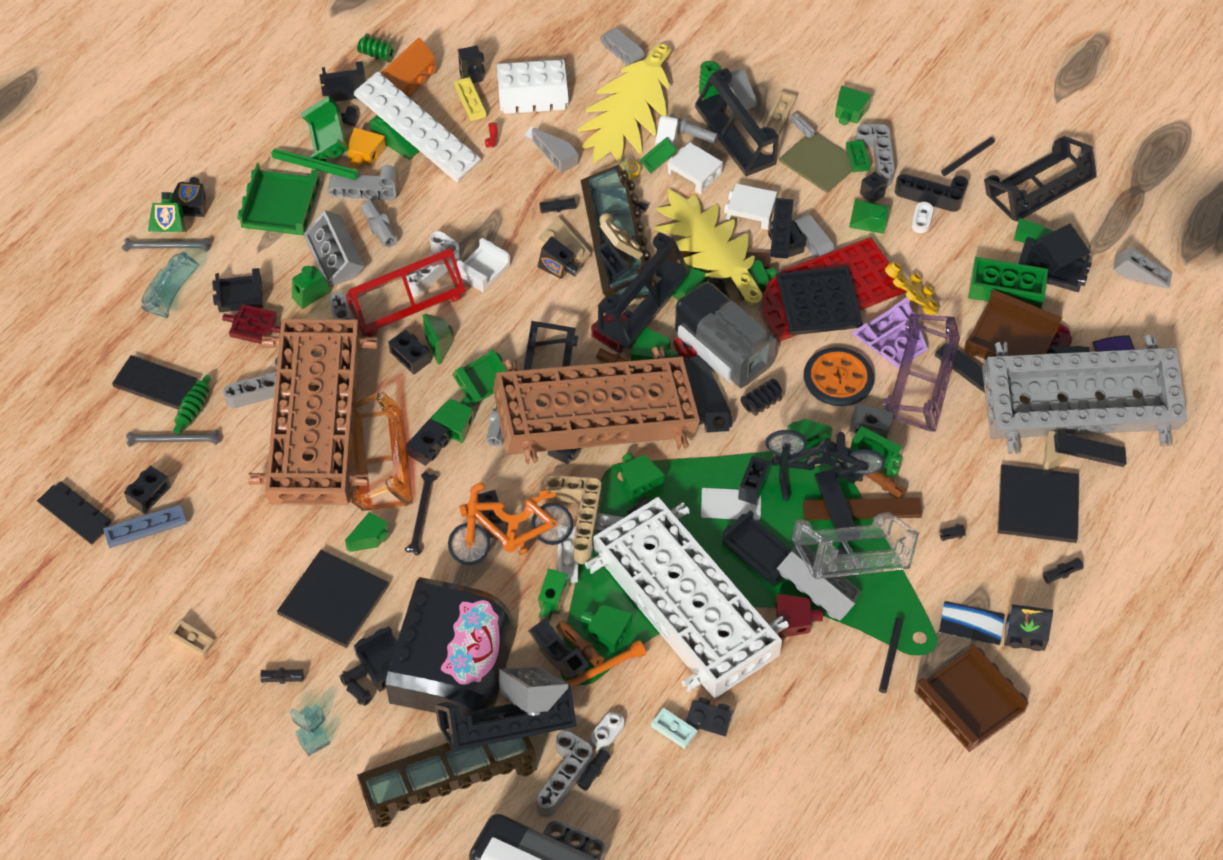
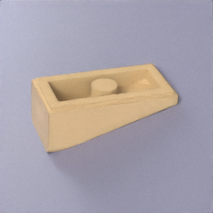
M182 619L178 620L168 635V640L203 657L215 641V639Z

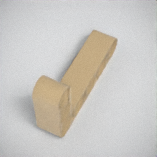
M551 475L545 480V488L550 490L551 493H556V497L548 498L550 501L580 503L573 540V553L575 562L585 564L591 560L593 553V537L596 535L602 502L601 482L597 478Z

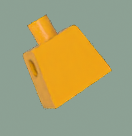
M354 128L348 144V158L351 160V166L359 168L361 164L373 165L386 149L385 136Z

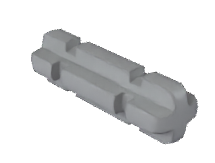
M795 113L790 116V121L805 133L808 138L815 136V129L801 118L799 114Z

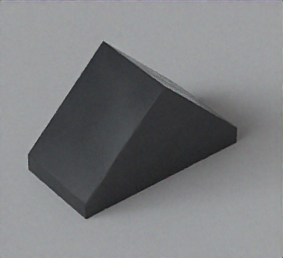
M610 239L595 249L616 279L631 269L628 254L615 247Z

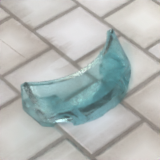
M185 251L174 255L149 284L142 297L141 302L143 304L141 308L146 312L168 318L169 309L174 297L189 276L198 268L199 263Z

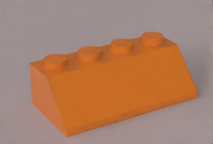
M418 37L381 74L409 97L431 75L435 74L437 70L436 58L423 40Z

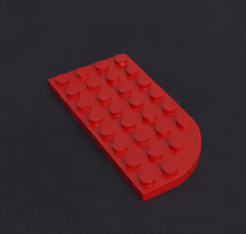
M872 237L779 272L789 273L848 266L859 310L907 292L897 287L893 283L895 278L886 273L885 268L888 266L889 261ZM774 276L763 294L762 315L777 342L796 335H789L776 276Z

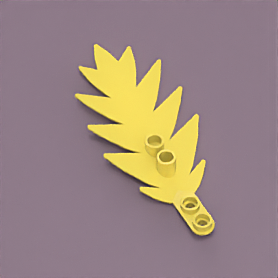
M659 44L655 46L644 61L633 63L621 69V73H628L597 90L596 94H616L588 107L586 112H607L578 128V132L601 128L581 146V149L595 146L593 163L603 159L610 152L614 155L617 162H621L624 143L623 135L641 154V138L636 120L651 134L656 136L655 124L648 104L662 116H667L665 100L660 85L661 82L666 88H669L667 77L660 67L671 52L667 45Z
M668 189V199L671 206L658 207L657 211L666 217L680 222L657 226L654 230L667 234L687 236V238L676 241L679 250L700 252L684 258L687 266L714 270V272L706 273L705 277L718 279L731 277L746 303L749 305L758 304L762 299V293L748 272L754 263L755 256L744 260L748 248V234L729 241L734 229L735 219L715 227L719 212L718 204H715L701 214L700 203L695 194L686 200L681 195Z

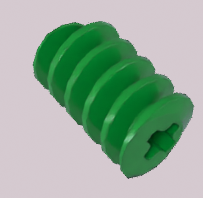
M366 33L357 45L358 53L387 61V63L392 62L395 50L392 41L388 43L386 39L382 41V38L378 37L376 39V36L372 35L370 37V34Z
M705 61L701 64L699 94H701L711 74L722 70L717 62ZM712 83L703 98L708 99L719 94Z

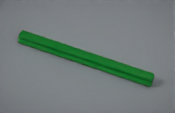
M277 148L271 151L272 158L352 180H357L360 176L359 171L356 169Z

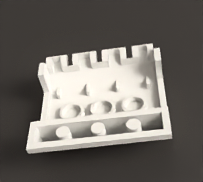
M563 59L496 64L500 111L504 110V114L516 113L515 106H519V113L533 112V105H536V112L550 111V104H553V111L565 110V106H568L567 79Z

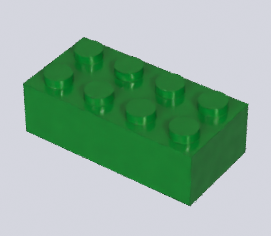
M975 257L968 298L989 302L992 290H996L1041 309L1045 298L1048 269Z

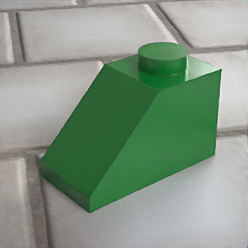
M807 419L795 421L787 425V430L799 432L806 437L807 446L804 450L818 446L824 438L831 439L832 427ZM789 434L790 444L794 450L801 448L803 445L802 439Z
M368 512L345 539L347 551L353 552L379 547L390 535L388 522Z

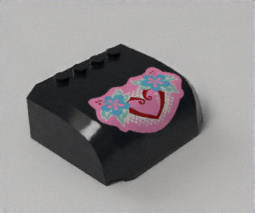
M419 577L415 583L387 673L386 690L389 704L436 713L435 704L444 702L459 706L462 713L494 707L499 694V669H506L515 637L511 613L506 605L498 597L485 591Z

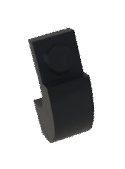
M546 618L528 630L539 645V650L564 676L573 678L589 665L577 648L571 649L563 642Z

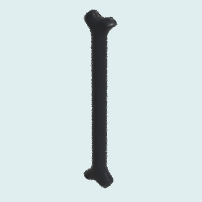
M428 472L421 474L424 484L412 542L405 548L407 553L412 552L416 556L422 553L419 542L431 484L438 479L437 475H430Z

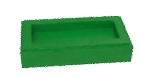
M665 138L642 157L640 161L652 174L678 151Z

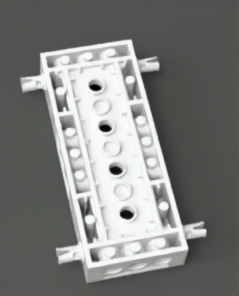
M657 497L593 537V550L596 557L586 562L585 566L587 569L590 568L591 574L605 566L693 673L690 677L682 680L683 686H688L687 691L691 692L702 684L711 696L716 699L780 656L782 640L777 633L788 628L789 625L787 621L783 622V616H780L768 625L680 523L678 519L690 513L688 507L684 508V503L682 502L670 511L661 499ZM646 544H653L655 548L647 550L644 546ZM676 572L679 574V577L673 579L668 574ZM695 601H701L703 602L704 606L697 608L693 605V603ZM722 630L727 631L729 636L720 637L718 632Z

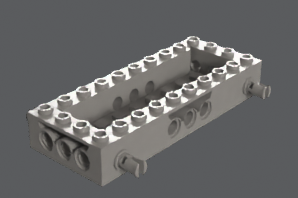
M1150 335L1144 337L1146 349L1008 356L1007 342H1004L1002 347L1000 342L995 344L997 357H988L982 366L990 439L1007 438L1008 454H1012L1013 447L1015 454L1021 452L1019 438L1047 436L1049 431L1072 435L1158 431L1160 446L1162 447L1165 444L1171 446L1173 443L1170 430H1179L1188 421L1177 348L1158 349L1157 335H1154L1152 338H1150ZM1138 390L1142 397L1135 398L1132 391ZM1095 392H1101L1104 395V400H1098L1095 397ZM1064 394L1067 401H1059L1057 395ZM1020 396H1027L1029 403L1023 404L1020 401Z

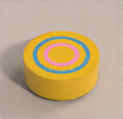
M628 161L623 165V170L627 171L629 178H636L640 174V165L637 162Z

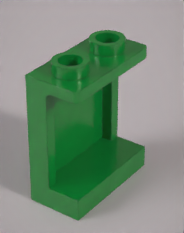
M494 349L462 368L461 366L452 374L464 395L472 400L473 404L471 406L493 395L496 373L506 372L501 355L495 352Z
M861 426L852 439L850 449L855 451L869 449L882 454L885 458L883 468L887 470V477H896L901 467L899 465L903 459L901 455L903 447ZM868 454V461L880 466L881 459L876 455Z

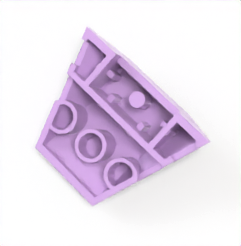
M908 298L903 299L884 314L852 332L854 336L898 369L928 350L921 329L917 326L916 316L911 310Z

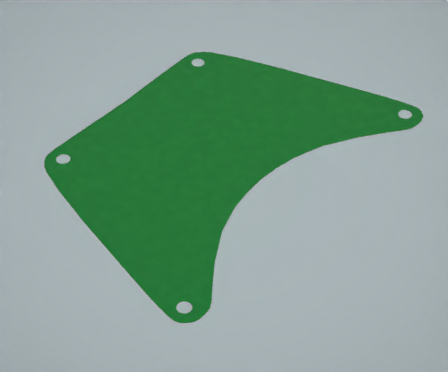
M771 451L717 457L651 460L663 472L664 486L643 496H646L650 501L659 497L670 511L682 502L684 503V508L688 507L690 513L678 520L753 607L776 608V596L778 594L810 599V609H822L824 617L860 630L887 645L890 644L895 619H903L897 650L905 654L926 655L937 646V637L932 624L875 519H853L859 539L844 544H839L831 520L804 521L803 500H823L814 477L815 473L834 469L833 466L820 464L815 466L814 470L788 467L787 483L790 499L784 501L779 483V465H771L772 456L775 454ZM822 453L816 454L817 456L822 457ZM752 456L770 461L769 475L761 493L760 520L756 521L790 550L799 541L803 542L862 591L854 606L839 621L830 617L827 614V610L821 605H816L808 594L799 591L790 579H784L775 588L722 544L723 531L729 525H734L737 519L701 517L702 488L739 490ZM624 463L612 465L601 478V514L625 518L628 516L627 511L640 498L631 500L624 482L620 481L617 477L618 473L621 472V465ZM843 477L837 478L845 499H863L854 483H849ZM646 544L644 546L647 550L655 548L653 544ZM840 546L843 548L847 547L846 550L862 557L857 568L842 560H837L838 558L835 557V554ZM594 550L591 559L596 557V555L594 554ZM579 564L578 583H575L567 623L587 642H591L594 645V649L604 657L603 662L629 650V647L632 646L631 644L638 640L644 644L660 634L605 566L591 574L590 568L587 569L585 564ZM671 572L668 576L675 579L679 577V574ZM601 605H606L633 614L632 625L615 654L588 636L589 624L581 621L585 610L596 614ZM916 632H922L926 635L927 640L924 644H917L913 641V635ZM564 637L563 642L571 649H576V647ZM584 657L589 665L584 669L583 672L595 667L586 657ZM608 669V670H606V671H604V672H602V673H600V674H598V675H596V676H594V677H592V678H590V679H588V680H586V681H584V682H582V683H580V684H578V685H576V686L592 684V683H594L595 681H597L598 679H600V678H601L604 674H606L610 669ZM561 674L562 679L565 681L571 679Z

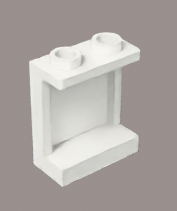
M689 142L679 150L676 156L669 159L667 163L668 174L672 175L674 172H677L695 183V191L702 194L722 174L723 162Z
M736 183L734 190H730L728 200H730V203L725 205L724 213H727L726 220L730 221L731 216L734 215L762 221L761 228L768 230L775 208L777 192Z
M481 238L479 240L480 246L464 262L458 260L457 266L462 280L484 293L510 267V254L506 250L495 246L491 241Z

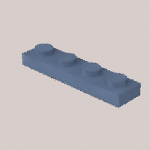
M180 504L103 528L109 548H113L186 525L187 522Z

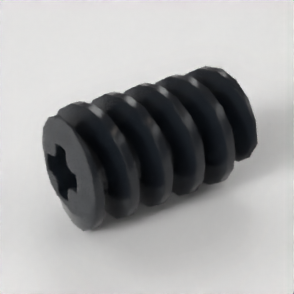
M772 378L769 382H765L757 387V389H753L745 396H742L740 401L746 411L757 416L758 411H764V407L768 409L770 404H776V400L779 402L782 400V388L778 381Z

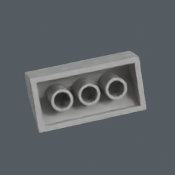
M324 210L303 234L318 268L325 277L329 287L354 279L365 267L341 215Z
M801 541L795 545L777 568L782 577L787 580L790 579L799 591L808 594L816 605H821L827 610V614L830 617L839 621L854 606L862 591Z
M539 666L499 669V694L520 707L521 710L527 712L528 715H540V712L548 711L568 689L566 682Z

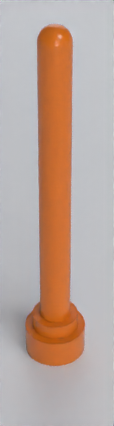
M638 640L631 644L632 646L629 647V650L565 682L571 684L572 688L632 657L641 658L647 654L642 642Z

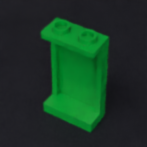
M327 96L301 112V117L308 123L314 148V154L311 155V158L330 162L349 150L339 104L332 98Z

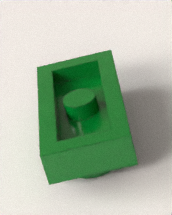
M863 140L846 142L845 147L852 172L870 171L871 166Z

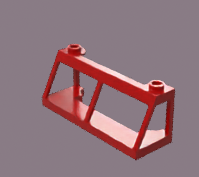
M449 248L351 288L345 295V298L355 320H358L362 336L368 335L372 337L379 333V329L447 300L456 302L462 299V295L466 291L454 253ZM450 259H451V261H452V264H453V267H454V270H455L457 279H456V277H455V275H454V273H453V271H452V268H451V266H450V264H449V262H448ZM445 264L455 288L415 304L406 276L431 266ZM402 278L411 306L366 324L358 298L366 295L367 292Z

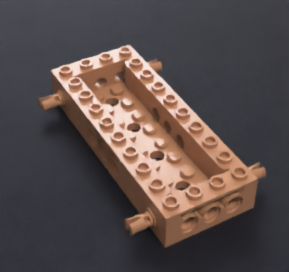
M281 319V330L278 337L262 336V348H279L268 467L266 473L249 472L248 484L266 485L265 492L269 504L348 505L350 486H368V474H351L359 353L362 348L377 349V337H361L358 320ZM316 351L322 352L320 357L312 356ZM312 385L319 386L317 391L309 390ZM310 419L317 421L313 426H309L306 423ZM306 454L314 455L310 461H305L303 458Z
M657 347L652 349L654 359L520 371H518L515 359H513L512 366L509 359L504 362L506 372L496 373L493 392L507 455L524 453L525 461L529 464L530 456L533 463L538 462L536 452L670 439L676 440L677 449L680 450L681 445H683L684 449L688 448L687 438L694 437L700 420L683 357L666 358L664 348L661 347L658 352ZM654 391L658 394V396L653 397L649 394V392ZM612 395H619L621 400L613 399ZM581 398L584 403H577L574 399ZM542 401L546 406L540 407L536 402Z

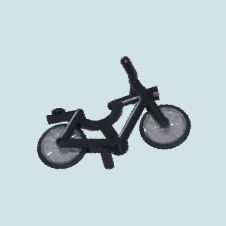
M792 430L773 432L765 440L766 447L775 453L772 456L771 465H779V483L784 501L790 499L787 483L788 467L814 470L816 464H829L834 467L837 478L843 477L849 483H855L856 481H863V474L878 472L885 465L884 456L877 451L869 449L855 451L845 447V434L841 431L836 435V443L831 441L830 438H824L818 446L804 450L807 446L806 437ZM822 453V457L807 458ZM831 456L838 458L844 462H840L836 459L831 458Z

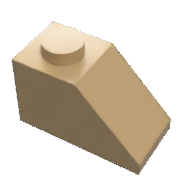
M1054 431L1048 432L1045 441L1044 470H1053L1066 462L1069 456L1055 452L1054 435L1057 432Z

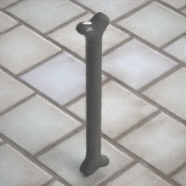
M126 238L122 250L126 252L130 249L201 248L207 252L211 240L206 238L202 241H131L129 238Z
M218 430L210 434L135 435L132 432L126 434L129 447L135 443L209 441L215 445L220 443Z

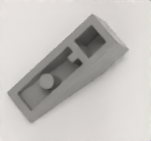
M536 128L532 129V142L560 173L578 165L579 152L576 147H573L568 141Z
M1131 246L1116 256L1113 270L1125 278L1166 289L1170 287L1172 273Z

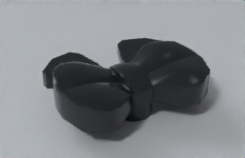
M348 106L346 112L341 113L342 122H346L350 126L356 125L357 110L354 107Z

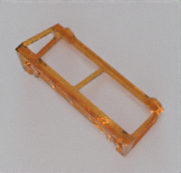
M384 391L354 403V407L357 408L377 399L382 408V412L360 414L355 409L353 448L356 474H368V463L384 461L393 462L394 475L385 480V486L370 492L368 479V486H357V489L352 490L350 500L354 506H357L362 511L401 507L413 503L403 408ZM385 415L388 417L392 456L366 459L362 418ZM389 491L401 501L371 505L370 498Z

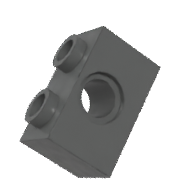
M857 403L849 431L856 434L860 427L863 426L887 439L894 413Z

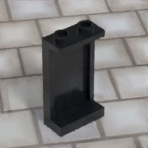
M1027 237L1018 264L1046 268L1032 248L1034 239ZM1087 255L1085 260L1080 259L1062 268L1052 276L1048 271L1046 283L1079 293L1080 287H1085L1088 276L1085 275V272L1089 273L1092 263L1089 262L1090 255Z
M750 510L748 513L740 515L734 525H729L723 531L722 544L775 588L785 579L777 568L791 550L754 520V513Z

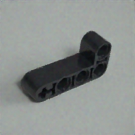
M900 174L896 179L894 192L901 198L919 203L928 202L933 207L956 212L960 210L964 201L968 180L963 176H956L953 178L951 185L947 186L915 176Z

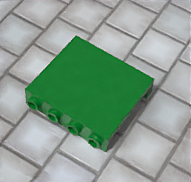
M256 163L255 169L251 171V181L246 187V196L242 198L241 210L239 209L237 215L241 228L303 235L306 231L320 185L319 170H311L310 176L261 171L260 164Z

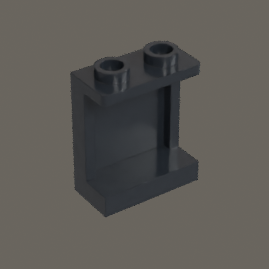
M363 61L356 62V70L326 73L325 67H322V74H319L320 83L324 84V86H321L322 96H329L335 102L358 99L354 95V91L366 82Z
M1071 223L1041 237L1032 245V248L1051 276L1058 273L1062 268L1080 259L1083 260L1091 253Z
M259 268L252 269V276L221 279L219 273H215V280H212L213 291H216V294L213 295L214 306H218L219 313L239 311L242 304L263 308L262 278Z
M390 626L377 630L373 635L360 639L354 645L356 657L365 667L368 676L379 692L386 689L387 673L397 643Z

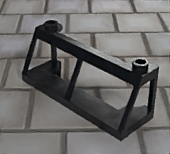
M728 68L711 74L695 103V108L712 132L718 133V140L743 174L749 176L776 165L779 135L770 127L760 129L729 88L728 83L732 80V74ZM712 83L719 94L702 100ZM725 103L733 111L729 121L721 113L726 111ZM735 117L739 119L757 143L758 148L754 154L751 153L731 126ZM773 144L771 155H765L760 152L763 147Z
M1062 136L1053 143L1052 153L1002 181L996 175L985 178L986 195L1013 221L1017 222L1019 218L1023 219L1096 178L1093 146ZM1069 143L1081 147V153L1077 159L1071 154ZM1066 158H1070L1076 164V168L1046 185H1043L1035 177V175ZM1032 179L1040 188L1029 194L1023 189L1019 190L1017 185ZM1008 192L1010 211L995 197Z
M661 232L653 239V245L657 248L656 254L619 298L613 295L606 296L598 304V333L630 349L689 276V269L675 239ZM674 250L682 267L667 260ZM656 273V276L661 279L652 289L649 280ZM646 285L649 294L623 324L619 318L620 315ZM603 313L613 317L615 321L611 323L603 322Z
M531 321L523 370H531L535 346L565 343L562 367L570 366L573 346L577 347L578 336L575 335L576 328ZM538 327L567 332V337L563 339L536 342Z
M568 684V689L551 709L540 712V715H528L527 712L521 710L520 707L513 703L465 713L460 711L459 706L449 702L435 704L438 726L453 751L577 727L571 684Z

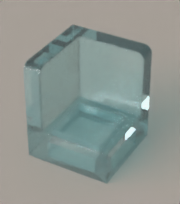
M316 704L312 708L306 706L300 713L293 708L289 711L293 722L310 734L326 720L322 708Z
M303 727L295 731L298 742L308 757L330 744L328 734L323 732L320 727L306 733Z

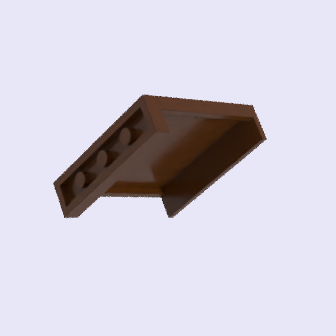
M992 290L989 302L969 340L965 342L964 351L986 361L988 357H997L996 343L1000 342L1002 347L1004 342H1007L1008 356L1047 354L1060 328L1062 317Z
M974 643L970 645L967 652L927 680L924 678L918 680L914 692L968 752L974 750L1024 714L1029 704L1026 696L1018 692L1013 686L1012 681L1004 677L999 671L998 666L991 662L985 656L984 651L979 647L977 648Z

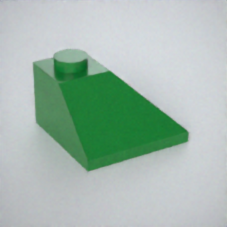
M855 199L849 228L884 234L890 205Z
M423 314L425 339L439 365L443 362L452 345L451 336H454L451 325H447L445 319Z

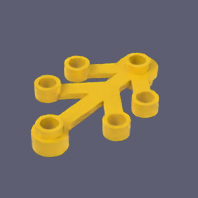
M897 262L889 263L885 271L889 276L895 278L893 283L907 291L905 295L909 300L922 305V310L931 317L939 313V305L932 299L934 290L926 285L921 291L919 283L922 277L919 274L913 273L910 276L911 283L901 273L902 267Z

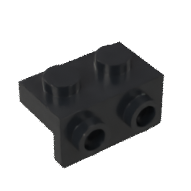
M699 697L698 700H692L686 723L692 727L726 737L731 718L734 715V711L730 710L731 706L722 703L716 706L710 704L711 700Z

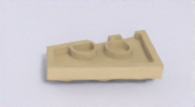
M559 217L537 238V244L543 246L551 236L574 252L573 263L580 268L591 257V252Z

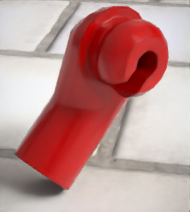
M496 122L488 124L490 138L485 139V147L487 148L496 146L498 139Z
M681 338L673 341L680 356L685 358L696 356L697 351L692 346L689 348L685 347Z

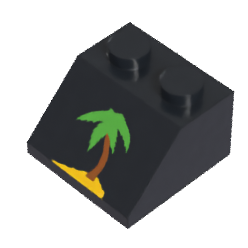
M1012 604L1005 622L1004 645L1012 648L1045 651L1050 636L1053 610Z

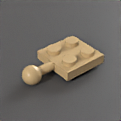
M602 214L599 219L600 227L612 244L639 260L643 253L639 249L640 245L631 239L632 235L625 229L622 231L614 224V218L611 214Z

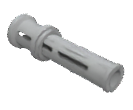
M672 113L669 115L671 118L678 119L677 130L679 133L691 134L715 144L718 133L689 123L687 119L675 117Z

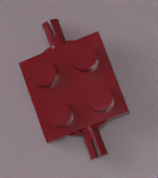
M242 304L240 310L234 316L224 313L222 321L232 323L229 331L230 337L262 344V336H269L272 332L280 334L281 326L274 325L278 317L277 312Z

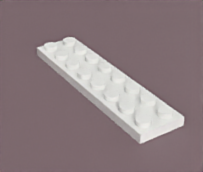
M375 73L354 91V95L457 183L480 163V157L381 73Z

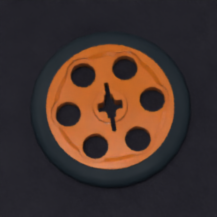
M834 347L819 351L809 359L804 368L803 378L809 392L816 399L832 406L843 407L856 404L868 396L874 385V373L868 361L859 353L846 348ZM847 360L851 365L844 366L841 362ZM829 361L833 365L826 367L823 365V362ZM837 371H839L838 374H839L840 377H841L840 384H839V378H838V376H836V375H837ZM859 373L862 375V378L856 379L853 377V374ZM823 375L825 379L818 380L815 378V376ZM832 387L836 389V392L829 393L826 389ZM853 387L855 391L847 392L845 388Z

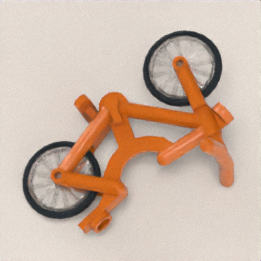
M480 482L470 488V500L468 503L459 505L461 516H467V523L457 526L451 532L448 539V549L453 559L463 565H475L485 559L490 550V538L485 529L475 524L477 519L502 542L505 551L514 552L519 545L520 550L518 553L521 555L528 553V548L525 549L524 542L534 537L548 545L563 543L571 535L573 518L568 509L560 504L547 503L541 507L537 505L541 500L556 497V493H551L550 490L539 492L538 497L527 499L525 501V510L518 515L506 514L502 510L505 507L503 502H477L478 494L484 489V484ZM493 510L497 517L507 522V536L480 511ZM534 513L531 522L532 530L517 536L518 523L526 520Z

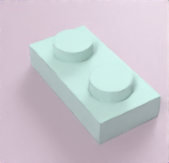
M665 708L651 722V727L684 749L687 748L698 730Z

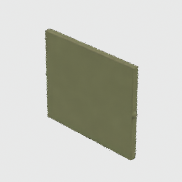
M817 133L811 138L805 136L779 158V162L826 193L831 191L852 172L848 154Z

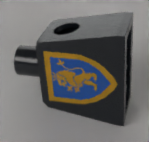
M191 177L189 182H179L172 193V203H181L184 216L205 217L206 193L204 185L196 177Z
M551 236L541 248L537 267L560 279L564 278L567 273L576 277L580 271V267L573 263L574 252Z

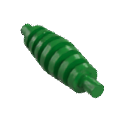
M205 375L202 381L198 380L183 398L177 416L174 419L176 425L173 432L176 434H180L183 428H188L202 410L205 399L210 391V386L208 385L211 381L210 376Z

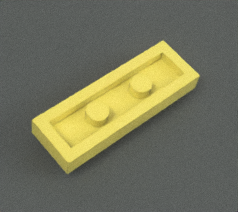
M470 77L454 81L455 90L469 121L485 118L486 111Z

